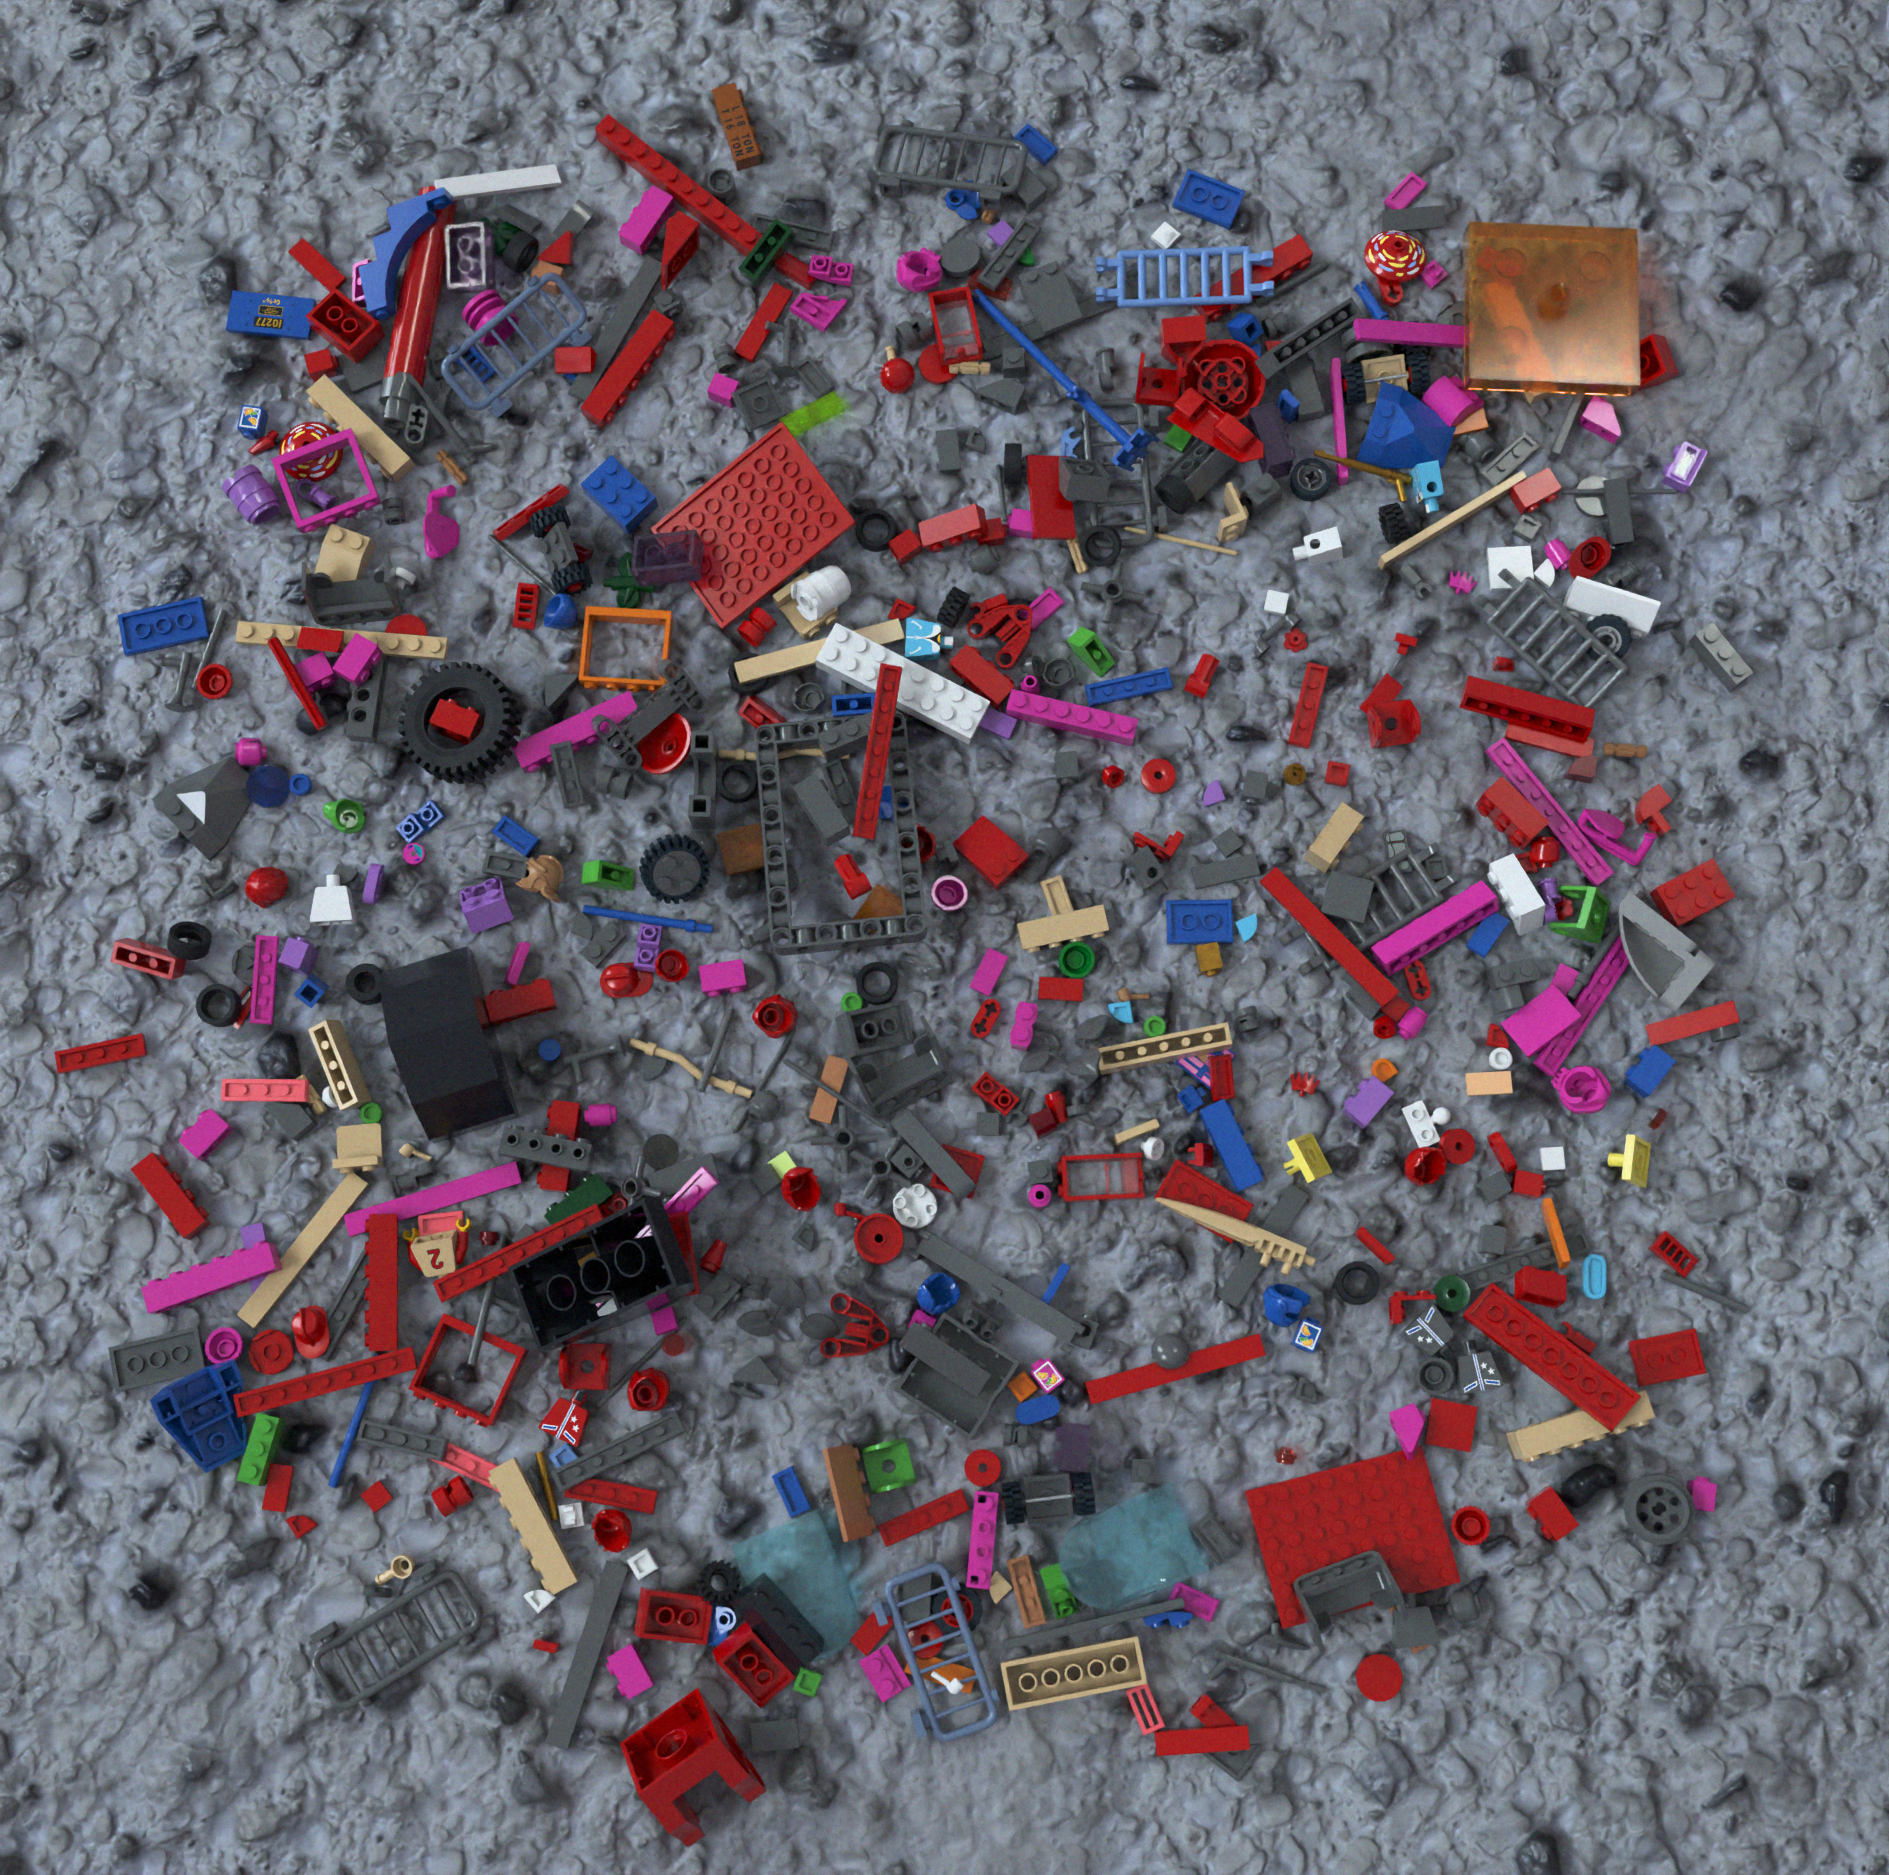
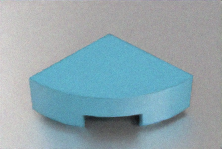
M1256 914L1235 922L1243 943L1250 940L1256 931Z
M1130 1001L1108 1004V1009L1116 1020L1125 1024H1133Z

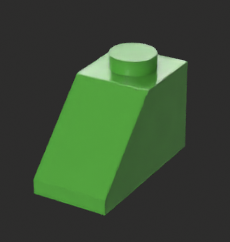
M1082 626L1066 640L1076 656L1098 677H1101L1115 664L1096 633Z
M602 860L584 862L581 884L599 889L632 891L634 869Z

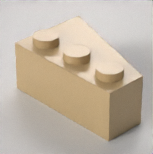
M1342 802L1313 845L1310 846L1303 859L1324 874L1328 869L1333 870L1340 860L1337 858L1340 851L1346 852L1352 843L1349 841L1352 834L1357 836L1364 826L1361 823L1364 816Z

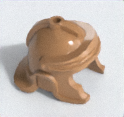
M540 855L537 859L534 857L529 858V861H526L528 865L526 869L529 870V876L522 878L520 881L515 882V884L530 892L538 893L541 891L543 896L558 904L562 902L556 893L559 891L558 887L564 879V870L557 858L548 855Z

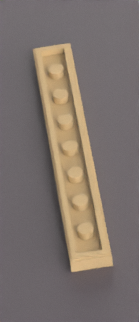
M1520 471L1381 555L1378 561L1379 567L1383 570L1507 495L1512 486L1527 478L1524 471Z
M899 618L853 630L881 646L905 640ZM827 638L735 662L734 667L740 685L815 665L816 658Z
M355 1173L347 1174L282 1256L280 1261L283 1270L267 1275L237 1313V1316L255 1329L258 1327L344 1218L343 1215L348 1213L367 1189L369 1184Z

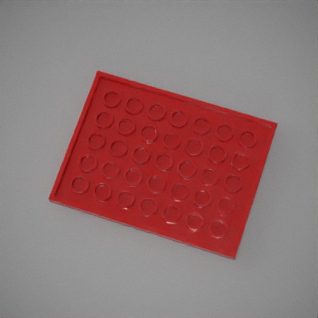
M780 422L650 529L721 629L725 630L856 525L857 522L787 426Z
M1422 1445L1417 1447L1413 1460L1408 1461L1404 1451L1401 1450L1244 1491L1282 1629L1307 1623L1293 1586L1296 1578L1366 1551H1377L1380 1553L1402 1594L1413 1592L1417 1594L1461 1582ZM1371 1600L1337 1614L1372 1606L1374 1603Z

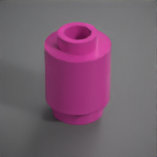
M1556 538L1544 547L1545 555L1556 570L1562 569V571L1568 569L1571 551L1563 541Z
M1413 1006L1412 1009H1408L1397 1024L1396 1028L1399 1030L1397 1033L1406 1040L1410 1038L1415 1039L1427 1023L1428 1015L1420 1008Z
M610 1103L592 1104L584 1111L585 1123H589L590 1127L611 1126L612 1123H617L616 1105H611Z
M1041 1184L1033 1186L1028 1195L1030 1205L1036 1209H1043L1048 1206L1051 1199V1192L1048 1187ZM1037 1192H1042L1044 1198L1039 1200L1035 1195Z

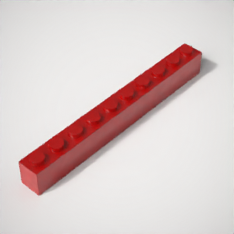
M609 114L595 127L596 136L600 143L657 188L673 196L676 203L745 257L749 255L763 236Z

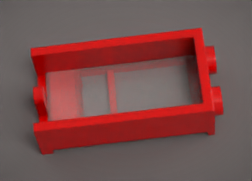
M969 286L928 293L929 309L941 366L982 360V342Z
M1142 1152L1061 1156V1162H1057V1176L1061 1175L1062 1184H1058V1198H1063V1203L1143 1200L1145 1193H1143Z

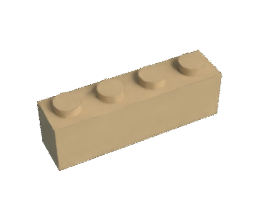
M1103 904L1016 924L1022 950L1027 949L1028 953L1040 951V946L1048 944L1049 948L1062 946L1061 941L1070 939V943L1084 941L1083 936L1091 935L1092 939L1105 936L1104 931L1109 930Z
M325 1020L308 1029L340 1111L355 1110L372 1101L341 1021Z

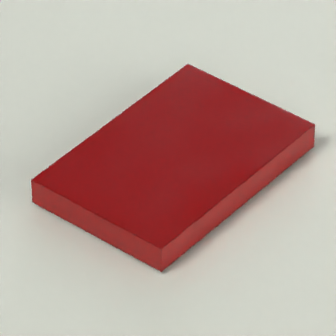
M1695 1328L1627 1342L1638 1387L1707 1373Z

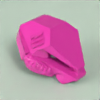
M925 247L921 248L919 252H906L897 259L896 278L900 286L913 293L937 287L942 278V267L938 263L941 256L930 249L927 251Z
M1579 1065L1571 1070L1561 1068L1551 1080L1553 1087L1559 1091V1098L1562 1104L1574 1114H1591L1602 1111L1612 1092L1608 1080L1600 1070L1588 1065Z

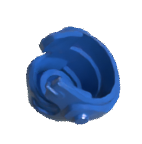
M1282 1283L1272 1284L1263 1293L1265 1316L1274 1325L1288 1328L1298 1320L1301 1308L1311 1304V1296L1291 1285Z

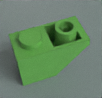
M1061 1562L1039 1570L1057 1620L1079 1612Z

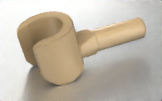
M404 1144L399 1150L407 1159L412 1153L427 1161H430L432 1156L420 1152L410 1144Z

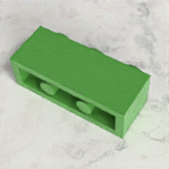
M257 1413L238 1473V1481L256 1486H266L270 1463H273L286 1419L266 1413Z

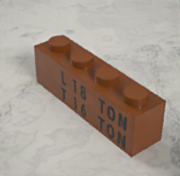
M735 82L711 89L737 171L760 165V156L763 153L760 143H755L754 138L757 135L754 126L749 125L748 120L751 118L748 108H743L742 102L745 100L742 90H737Z

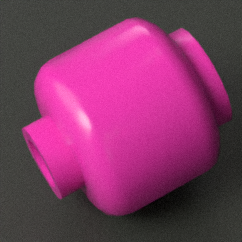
M241 738L239 743H235V760H238L240 765L259 766L262 759H266L267 746H262L261 739Z

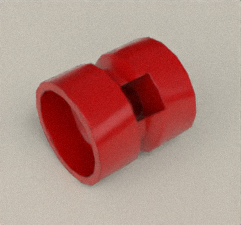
M755 607L748 615L749 621L744 620L737 628V632L748 643L758 648L766 639L765 633L770 634L777 626V623L763 609Z
M461 1475L449 1480L448 1486L441 1485L431 1491L433 1501L444 1517L456 1512L457 1506L464 1507L474 1501L473 1494Z

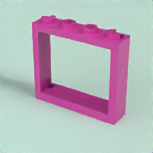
M351 428L271 459L296 526L302 534L311 531L314 533L318 530L317 528L336 524L338 520L343 518L355 517L358 512L373 510L372 507L382 503L356 434ZM351 445L369 494L302 520L284 471Z
M975 1491L966 1587L990 1589L999 1493ZM978 1496H986V1503H978ZM971 1575L979 1576L978 1581L970 1580Z

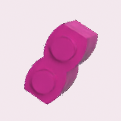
M1023 1001L1018 1004L1015 1011V1024L1010 1033L1011 1048L1022 1051L1029 1049L1032 1042L1033 1027L1037 1020L1038 1009L1036 1004Z

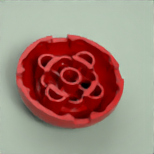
M1233 339L1208 341L1203 346L1196 348L1185 361L1181 374V393L1183 395L1188 388L1193 387L1224 413L1226 411L1236 420L1241 421L1256 409L1265 390V377L1255 363L1259 357L1250 347ZM1195 359H1198L1200 374L1191 368V364ZM1220 365H1225L1227 367V371L1225 373L1218 372V367ZM1241 379L1243 382L1242 386L1235 387L1233 384L1234 380ZM1211 381L1213 384L1212 388L1205 389L1203 386L1204 382ZM1221 381L1227 382V386H1222L1221 388L1219 386V383ZM1221 395L1228 396V401L1226 403H1221L1219 401V397Z

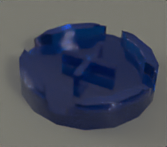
M263 765L250 773L246 791L249 798L256 805L262 808H275L281 806L287 800L290 794V780L281 768Z

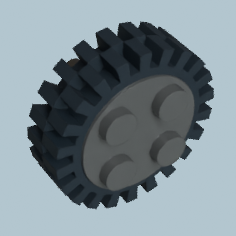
M670 834L665 835L666 840H662L661 837L656 839L658 844L654 845L652 842L649 844L650 851L645 849L643 852L645 858L641 857L640 859L642 865L639 866L640 876L647 891L653 897L655 896L658 901L661 902L663 899L665 903L670 904L671 900H673L674 904H679V899H682L685 903L689 901L688 896L691 895L692 898L697 896L695 891L698 890L700 893L703 891L702 884L707 885L708 880L706 876L710 877L708 869L710 868V863L702 847L693 838L690 840L689 836L686 835L681 838L680 834H675L674 838Z

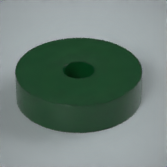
M1445 1276L1435 1285L1434 1294L1437 1296L1435 1301L1446 1311H1459L1465 1308L1471 1299L1470 1286L1460 1276ZM1450 1289H1454L1457 1293L1454 1298L1448 1294Z

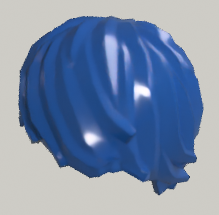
M938 1272L925 1279L919 1286L917 1301L926 1313L933 1315L942 1314L957 1304L961 1297L960 1288L954 1278L947 1275V1273L940 1274Z

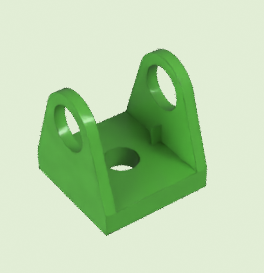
M1561 886L1559 889L1560 894L1584 901L1578 923H1550L1548 929L1559 935L1600 944L1611 902L1597 887Z
M905 1438L884 1442L861 1450L872 1495L917 1483ZM890 1459L895 1462L896 1467L892 1473L884 1472L882 1464L885 1460Z

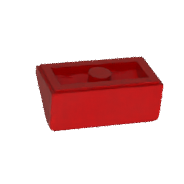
M787 252L774 263L775 270L809 291L818 280V278L809 275L810 266Z
M590 346L556 347L555 373H593L598 355Z
M301 627L296 648L343 653L344 631Z
M756 695L749 696L738 712V715L756 729L761 725L784 723L787 721Z

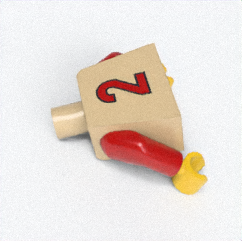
M467 1218L466 1226L462 1227V1219H457L456 1226L460 1229L458 1233L454 1229L419 1237V1230L412 1228L413 1234L410 1237L409 1231L405 1230L403 1238L408 1240L409 1261L417 1269L423 1271L426 1277L438 1276L440 1279L457 1271L459 1265L464 1261L467 1252L469 1237L467 1231L472 1227V1221Z

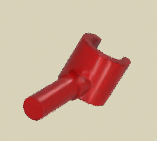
M846 1203L834 1204V1214L836 1216H850L859 1220L864 1219L865 1215L846 1211Z

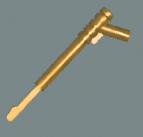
M1315 450L1313 452L1314 456L1386 479V483L1396 486L1400 503L1408 501L1404 484H1411L1412 475L1346 457H1337L1325 453L1324 450Z

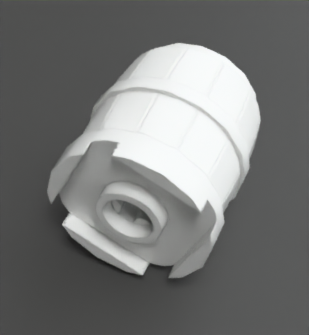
M829 565L818 571L816 570L804 580L801 579L791 585L790 591L792 599H797L799 603L796 608L801 615L808 621H813L814 619L816 621L823 614L838 607L849 598L851 585L847 576L839 567Z

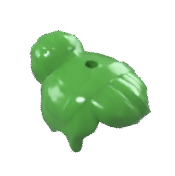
M343 798L338 799L336 802H328L323 806L325 818L331 820L334 827L340 830L341 833L355 834L361 832L363 827H365L366 818L363 815L364 808L362 803Z

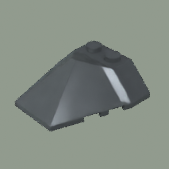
M230 756L167 785L152 800L180 832L210 861L227 845L231 833L239 825L241 816L249 808L260 786Z

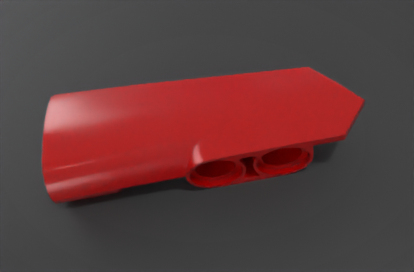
M1193 387L1188 388L1174 404L1176 411L1166 418L1169 422L1240 463L1264 458V444L1226 411L1224 413Z

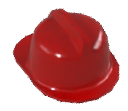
M1593 536L1581 542L1571 553L1568 561V568L1572 577L1575 579L1577 576L1590 579L1601 570L1611 557L1609 542L1600 536Z
M634 962L616 963L604 969L600 977V986L603 992L610 997H637L649 991L652 986L653 977L651 972L634 970Z
M317 1305L300 1308L294 1315L291 1324L292 1331L295 1334L296 1346L302 1356L308 1359H315L322 1356L329 1345L330 1335L327 1314L322 1307Z

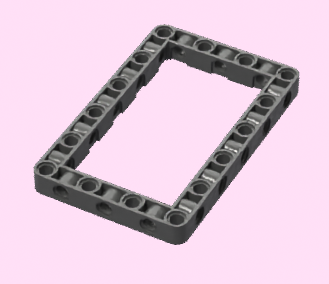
M895 711L893 724H900V726L892 728L888 753L903 915L792 926V906L788 882L789 870L784 835L785 822L781 798L782 785L778 754L781 750L798 748V750L820 748L817 738L818 733L862 715L765 724L756 729L754 738L770 939L776 954L781 956L914 943L925 939L927 935V922L907 724L905 716L900 712ZM809 732L814 733V735L810 737L804 736L806 733ZM764 737L771 738L768 741H762V738ZM897 763L905 764L903 767L900 768L895 767ZM768 776L774 777V779L771 781L765 780V778ZM901 803L909 804L905 808L899 807V804ZM771 816L778 817L775 821L768 820ZM905 843L913 844L911 848L902 847ZM775 856L781 857L777 862L771 861ZM909 884L917 885L915 889L906 888ZM778 897L784 898V901L781 903L774 902ZM913 925L921 926V929L918 931H913L910 928ZM871 929L877 931V933L872 936L866 934V932ZM825 934H831L832 938L829 940H823L822 936ZM782 938L788 940L787 943L783 945L777 943Z

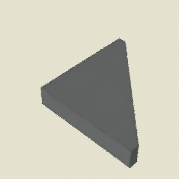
M1252 1744L1250 1745V1750L1203 1753V1755L1239 1782L1264 1746Z

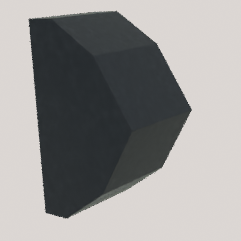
M466 946L382 972L380 994L388 1043L411 1105L429 1141L435 1144L520 1117L495 1029L489 1020L484 998L485 994L474 956L469 947Z
M660 1196L644 1198L508 1267L539 1353L554 1350L603 1333L611 1328L618 1327L670 1306L695 1289ZM646 1225H650L653 1235L633 1239ZM594 1251L597 1257L587 1259L580 1268L578 1260ZM613 1298L617 1310L608 1315L599 1316L597 1312ZM603 1302L599 1307L596 1306L597 1303Z

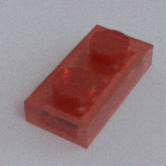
M977 268L974 272L972 271L967 283L970 290L980 289L985 295L1006 302L1013 285V280L1005 278L994 292L977 281L978 276L983 271L982 269Z

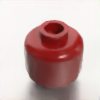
M1538 836L1537 840L1532 841V862L1539 863L1541 868L1552 867V863L1559 861L1560 843L1554 840V836Z

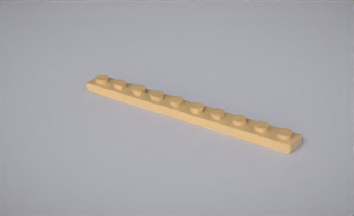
M238 621L235 642L237 644L269 647L268 640L278 637L284 648L300 649L296 648L301 627L307 626ZM310 627L344 631L343 651L354 635L358 633L378 645L384 656L442 661L447 659L449 639L445 637Z

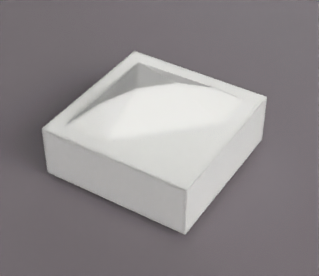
M1164 222L1153 233L1151 240L1162 249H1170L1180 238L1181 234Z

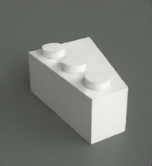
M1514 853L1490 863L1489 873H1487L1488 879L1495 886L1518 935L1521 936L1542 927L1545 903Z

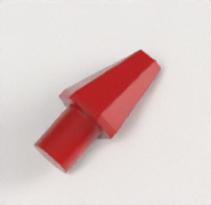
M272 429L266 437L262 436L248 452L256 455L275 446L274 440L279 434Z

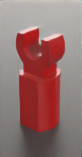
M1001 593L984 600L983 603H972L970 610H980L978 614L974 615V618L999 606L1009 605L1005 594Z
M1563 1321L1561 1325L1566 1328V1333L1556 1332L1589 1356L1594 1350L1596 1343L1580 1332L1573 1331L1571 1324Z

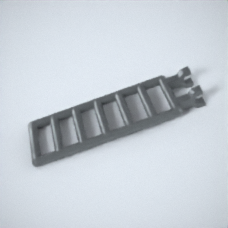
M1503 568L1498 576L1514 589L1513 592L1498 608L1483 594H1479L1474 600L1475 603L1490 615L1485 621V625L1569 703L1592 709L1629 671V667L1531 577H1526L1520 582L1509 570ZM1529 587L1538 596L1504 631L1496 621ZM1545 602L1554 611L1522 645H1519L1512 636ZM1561 616L1570 626L1536 660L1527 651ZM1577 631L1586 640L1552 675L1543 666ZM1593 646L1602 655L1568 690L1559 680ZM1607 661H1610L1618 670L1583 704L1575 695Z

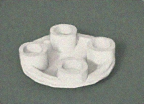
M921 1184L911 1185L909 1189L904 1187L897 1193L893 1199V1212L896 1219L902 1225L908 1228L919 1229L927 1226L934 1219L937 1213V1201L934 1194L928 1188Z

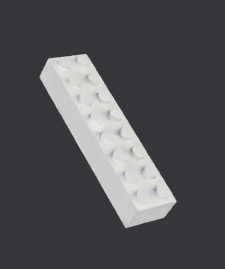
M835 623L816 658L817 668L866 693H875L880 664L902 667L896 708L968 745L970 744L989 708V700Z

